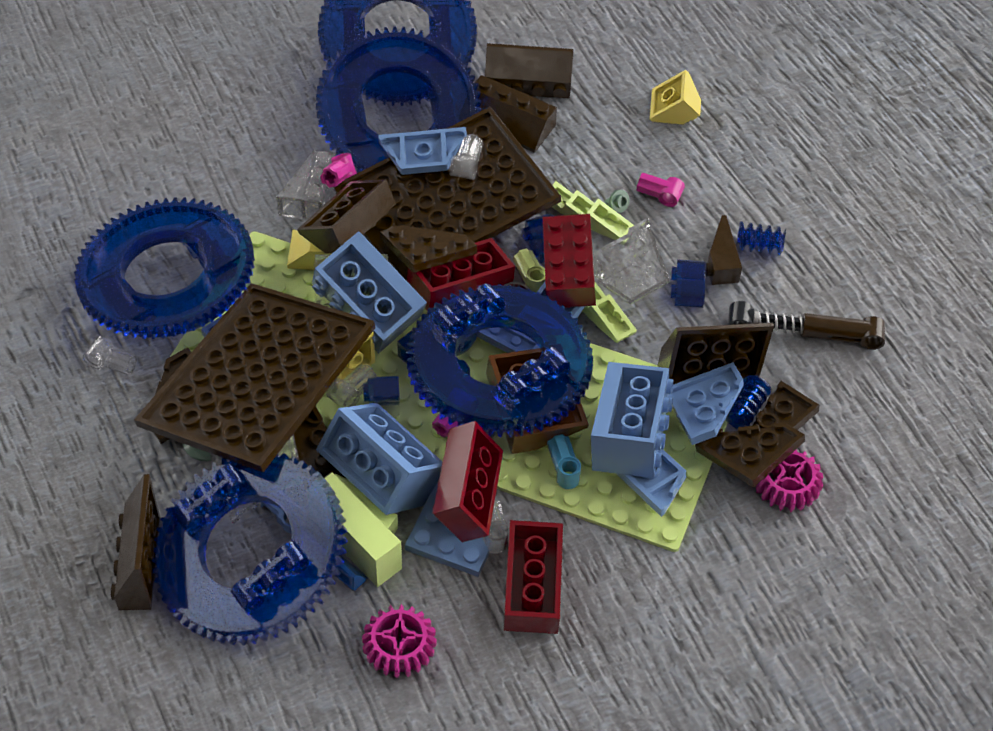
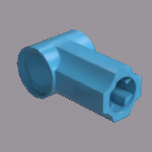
M563 434L554 436L547 442V446L557 473V483L564 489H573L580 481L581 463L575 456L569 437Z

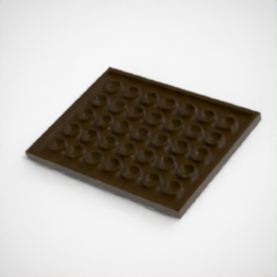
M491 107L448 127H466L467 136L448 170L402 175L390 157L333 187L334 193L337 194L351 181L387 180L396 204L364 236L406 281L408 267L380 240V231L389 229L392 226L403 225L465 234L476 243L493 238L561 202V195Z
M251 283L134 419L136 426L264 472L375 330V323L367 318Z

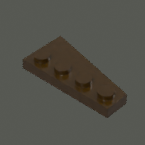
M780 381L777 385V390L774 394L770 395L766 406L758 413L756 421L752 426L759 425V429L775 427L774 424L786 423L798 430L819 412L820 405L788 384Z
M316 406L292 435L306 491L331 473L346 478L316 450L327 430Z

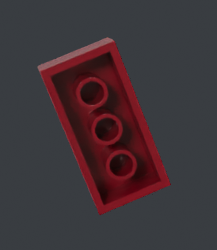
M590 214L543 217L545 283L548 309L596 306Z
M492 238L475 243L477 245V254L415 273L408 268L407 282L427 302L425 309L430 314L455 306L461 300L468 302L499 292L505 284L513 282L515 265Z
M476 421L449 429L432 513L461 542L489 536L503 450Z
M510 520L503 631L558 634L561 605L563 523Z

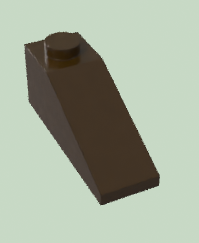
M726 215L721 216L708 262L704 264L705 275L709 276L711 285L739 283L742 272L741 261Z

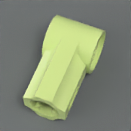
M525 248L519 250L514 255L513 261L525 285L529 287L532 296H534L545 282V268L540 266L533 251Z

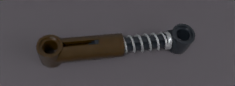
M736 301L729 306L728 325L773 323L776 331L778 329H784V332L792 330L793 333L801 331V337L859 343L862 347L869 350L880 349L885 345V322L880 317L870 316L860 320L804 313L802 318L800 315L794 317L792 314L785 316L784 313L781 315H777L775 312L768 314L767 311L760 313V311L754 310L753 306L745 301Z

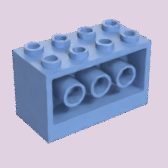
M359 231L314 270L312 288L320 297L324 296L330 302L329 306L331 308L374 321L376 328L373 331L374 336L372 339L375 351L378 354L421 317L427 303Z
M608 362L591 433L592 471L654 478L655 469L660 468L662 462V453L659 450L665 447L666 434L663 431L668 430L669 415L666 414L672 411L673 397H669V394H672L673 379H669V368Z
M378 403L338 408L316 449L385 515L424 506L440 478L442 461Z

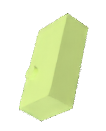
M333 473L307 490L310 518L377 587L402 569L401 541Z

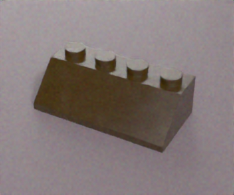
M487 43L485 77L530 96L570 99L574 49Z
M480 75L470 87L459 115V120L462 121L491 107L524 149L535 153L556 126L557 107Z
M387 180L349 182L297 229L298 233L325 254L335 252L358 231L364 235L369 229L375 227L376 222L386 216L389 210L396 204Z

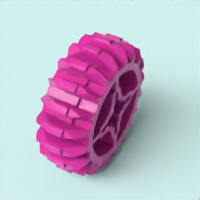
M796 449L771 472L774 475L775 481L773 482L768 474L756 485V493L762 494V501L770 500V507L775 504L779 505L780 511L784 507H788L790 512L795 507L800 511L804 509L805 505L810 507L813 501L818 499L823 488V473L820 472V464H814V457L807 458L806 451L799 453ZM801 476L805 478L807 486L803 483Z
M402 604L399 606V610H394L390 605L387 613L380 609L378 617L371 616L370 624H366L364 627L365 634L362 636V643L364 644L362 646L363 653L367 655L369 664L374 663L376 671L383 668L385 676L393 671L396 678L399 677L400 672H405V675L409 677L411 669L419 673L421 665L427 666L429 664L428 657H433L435 654L434 648L437 645V639L435 638L436 631L434 627H431L430 618L424 619L422 611L415 614L413 606L406 611ZM399 634H401L402 642H400V647L397 648L396 640H399ZM383 650L390 651L393 653V655H390L384 652Z

